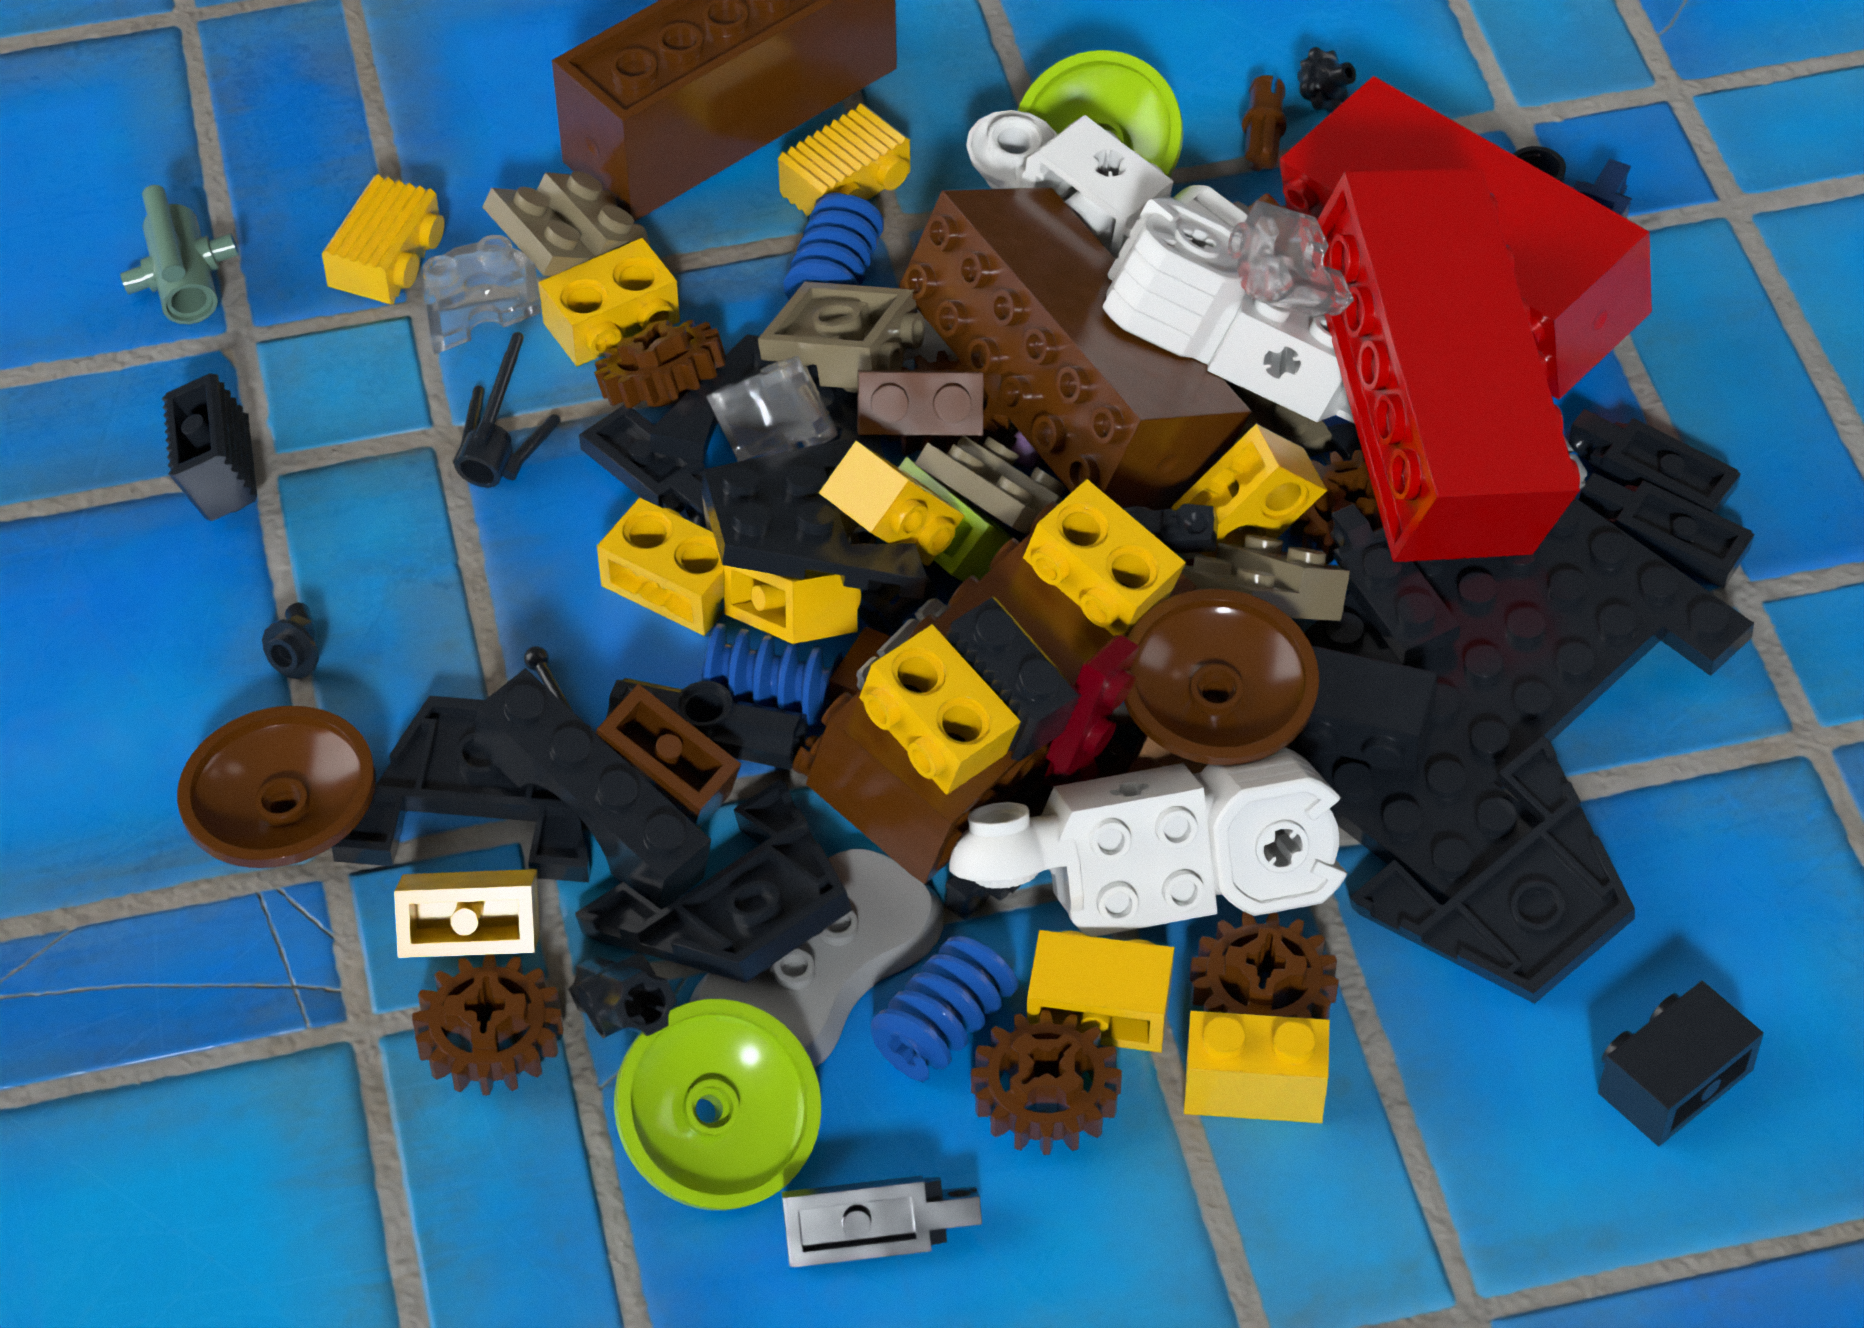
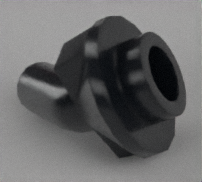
M298 602L293 603L286 609V620L282 619L273 622L265 629L262 638L263 651L272 667L284 676L293 679L305 678L316 669L319 661L318 648L316 646L317 629L309 607L304 603Z

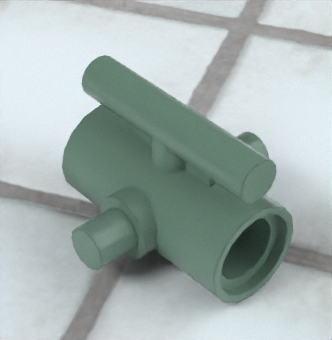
M150 185L142 192L147 213L142 227L149 256L140 259L141 266L120 273L123 285L128 295L150 288L152 292L158 291L163 314L170 321L188 325L201 322L210 317L218 304L211 271L220 268L219 262L238 256V247L231 233L210 240L207 235L201 237L196 214L186 206L168 204L165 189L159 185Z

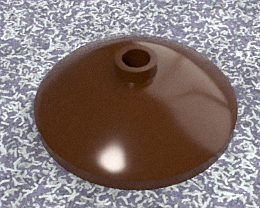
M1227 589L1188 591L1170 597L1147 611L1137 621L1127 637L1140 647L1129 671L1136 676V680L1130 693L1124 700L1126 708L1134 722L1151 740L1182 758L1210 765H1239L1254 762L1278 752L1292 742L1303 730L1312 715L1319 688V670L1314 650L1300 627L1287 614L1263 599ZM1208 696H1217L1224 701V703H1212L1205 700L1204 698Z
M307 706L265 708L228 722L209 735L196 748L181 773L177 790V804L181 819L191 839L203 851L214 858L229 864L248 868L287 866L310 859L328 850L345 838L357 826L372 801L376 784V770L366 740L352 724L340 716L326 710Z

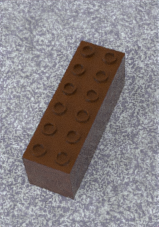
M659 0L552 60L563 163L572 171L584 172L596 178L602 184L603 190L613 193L616 198L617 207L629 213L635 222L897 69L896 1Z
M1052 187L942 190L898 287L900 289L914 290L912 299L916 300L918 311L969 371L983 372V388L1071 493L1088 479L1122 509L1132 506L1146 507L1151 510L1172 509L1171 507L1233 447L1251 410L1221 377L1207 371L1208 365L1194 358L1180 357L1123 330L1107 315L1102 306L1107 299L1106 293L1112 283V280L1108 277V272L1116 259Z
M1052 501L1035 518L1030 526L1031 533L1021 543L1015 538L1005 543L992 559L989 565L991 570L980 580L974 575L967 578L951 597L948 603L950 608L939 618L933 613L927 615L915 627L908 640L931 624L946 637L951 622L991 597H996L1071 684L1075 686L1082 665L1107 644L1114 635L1105 628L1092 623L1080 606L1055 585H1050L1043 581L1036 574L1032 565L1023 559L1037 523L1058 505L1055 501ZM1181 573L1168 598L1188 591H1194L1197 585ZM1119 582L1120 584H1122V585H1124V586H1126V587H1129L1128 585ZM903 685L910 691L922 693L918 688L912 685ZM862 689L855 696L846 691L830 705L822 717L821 722L826 726V729L810 750V755L814 758V762L806 785L909 874L924 884L931 880L950 861L951 852L956 841L969 828L968 814L984 805L1007 802L1042 770L1052 743L1050 741L1021 761L1011 760V751H1007V754L946 795L933 779H927L918 773L912 765L906 749L889 730L879 728L870 719L865 710L864 703L859 698ZM947 733L954 740L967 742L957 734Z

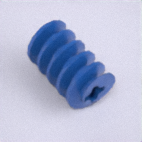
M836 192L824 194L816 200V205L810 214V220L798 244L797 252L783 281L784 293L788 300L792 298L804 282L861 286L866 277L865 272L871 264L872 254L878 246V239L884 230V218L875 206L857 196Z
M717 623L706 647L701 676L702 681H714L725 686L730 691L733 700L807 714L808 727L815 729L823 725L821 722L822 717L831 705L829 680L842 662L843 656L840 652L830 668L825 667L823 648L814 646L806 662L800 661L798 643H788L782 655L778 656L775 655L774 636L768 634L764 636L758 649L753 650L751 649L750 630L741 629L734 643L728 644L726 625Z
M956 936L948 938L939 948L938 955H933L922 966V973H916L906 983L905 991L898 992L888 1003V1009L881 1010L871 1021V1035L874 1044L884 1058L897 1070L909 1078L923 1083L929 1079L927 1065L935 1069L944 1070L952 1061L950 1050L961 1051L969 1043L967 1032L978 1033L985 1025L984 1014L994 1015L1002 1007L1000 996L1010 997L1018 989V979L1003 958L988 946L967 937Z

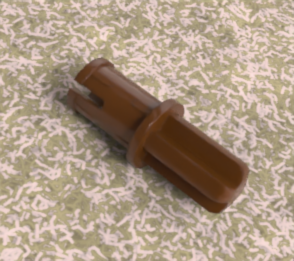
M1271 75L1259 76L1251 82L1249 87V109L1244 113L1242 119V129L1246 134L1244 157L1249 160V168L1256 172H1259L1262 168L1272 169L1277 165L1280 138L1285 134L1287 128L1286 116L1283 114V101L1286 94L1285 85L1278 78L1275 82L1274 93H1272L1273 76Z

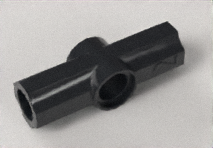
M624 678L623 680H616L609 696L606 718L636 685L640 684L735 759L792 770L800 747L805 749L808 731L807 714L733 700L730 691L722 684L714 681H699L688 685L684 689H678Z
M638 952L619 962L595 956L576 966L577 975L574 983L568 990L577 1010L587 1014L592 1025L603 1039L623 1028L649 1036L669 1025L668 1016L671 1008L677 1002L668 980L656 976L642 953Z

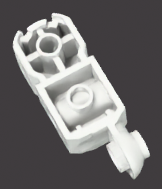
M1014 110L993 112L979 119L969 130L966 147L971 163L992 189L1052 187L1115 259L1119 258V252L1125 241L1130 239L1129 234L1136 221L1141 219L1140 214L1148 200L1156 198L1177 200L1231 226L1254 249L1255 262L1260 263V260L1271 252L1269 242L1261 232L1257 221L1213 188L1204 185H1192L1184 188L1172 198L1173 180L1167 177L1158 166L1147 162L1123 144L1114 133L1104 130L1086 115L1071 123L1058 135L1046 121L1030 113Z
M1166 198L1148 200L1140 214L1141 219L1136 221L1129 234L1130 239L1125 241L1119 252V258L1114 261L1108 272V277L1112 280V283L1107 290V299L1102 306L1107 315L1123 330L1180 357L1194 358L1208 365L1207 371L1315 422L1337 415L1354 423L1334 351L1332 335L1328 329L1318 290L1316 291L1295 281L1287 270L1276 264H1260L1255 262L1254 249L1231 226L1177 200Z
M1285 747L1268 757L1239 765L1208 764L1201 773L1192 774L1187 766L1181 763L1054 786L1041 816L1029 817L1028 807L1020 803L1001 802L978 807L968 814L969 828L956 841L949 862V871L955 876L976 881V884L985 888L1001 889L1019 886L1035 879V876L1038 875L1037 873L1049 869L1052 875L1053 892L1068 912L1070 919L1078 929L1091 937L1217 914L1216 895L1221 894L1235 907L1254 916L1322 904L1334 894L1348 874L1336 860L1339 849V830L1336 819L1330 810L1341 797L1306 759Z

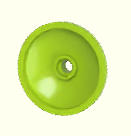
M1111 50L1087 51L1057 62L1033 82L1017 110L1030 113L1046 121L1057 135L1071 123L1086 115L1104 130L1114 133L1123 144L1147 162L1158 166L1169 178L1177 165L1183 145L1182 113L1172 89L1152 66L1139 58L1122 52Z
M705 999L673 1008L668 1016L669 1025L649 1036L639 1034L628 1049L620 1066L615 1085L614 1113L617 1130L625 1152L638 1172L653 1187L684 1205L698 1209L726 1211L747 1207L765 1200L779 1192L799 1173L809 1158L816 1142L821 1120V1094L813 1064L796 1036L775 1017L755 1006L728 999ZM699 1099L708 1100L713 1104L716 1114L712 1123H706L698 1117L696 1104Z

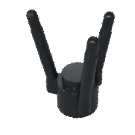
M520 332L513 333L480 424L485 389L480 385L474 387L469 402L461 444L453 460L457 473L467 482L479 487H495L500 483L502 476L508 480H516L522 464L560 423L559 415H550L515 453H513L511 446L512 439L510 434L502 427L495 425L524 337Z

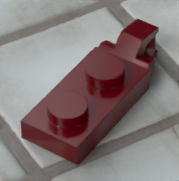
M1122 634L1114 636L1082 665L1074 686L1082 696L1077 700L1079 703L1071 713L1072 717L1065 726L1066 730L1060 736L1053 739L1046 756V759L1051 762L1042 782L1044 786H1049L1053 789L1054 786L1093 780L1100 774L1094 757L1103 751L1116 729V724L1110 720L1113 710L1123 703L1136 680V676L1129 671L1140 646Z

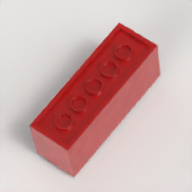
M1372 76L1279 159L1286 208L1310 230L1313 229L1335 187L1346 171L1482 168L1489 192L1494 194L1497 199L1499 209L1498 221L1505 244L1510 246L1514 255V274L1521 297L1525 298L1529 304L1531 315L1530 327L1537 350L1543 353L1546 360V379L1551 396L1558 400L1652 312L1650 232L1375 76Z
M1482 168L1346 171L1343 173L1305 241L1393 562L1533 555L1580 491L1579 468L1569 455L1563 435L1562 412L1554 404L1546 379V360L1543 353L1537 350L1530 327L1531 315L1529 304L1525 298L1521 297L1514 274V255L1510 246L1505 244L1498 221L1499 209L1497 199L1494 194L1489 192Z

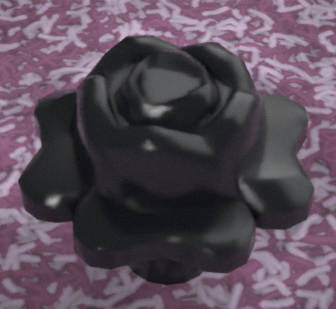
M1318 47L1311 48L1308 51V58L1301 61V69L1297 74V79L1300 83L1299 93L1303 99L1311 102L1315 110L1326 109L1332 113L1342 102L1349 98L1346 85L1355 82L1356 70L1349 62L1339 64L1338 56L1333 50L1325 52Z

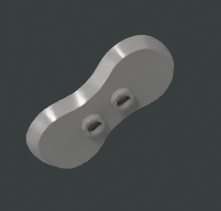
M850 849L828 858L846 889L852 908L851 912L746 983L708 973L694 989L689 1003L705 999H728L755 1006L775 1017L796 1036L807 1052L814 1069L822 1064L837 1045L846 1020L858 1000L878 982L914 965L924 958L936 945L943 931L945 921L944 907L934 889L928 883L924 884L913 877L893 859L871 850Z

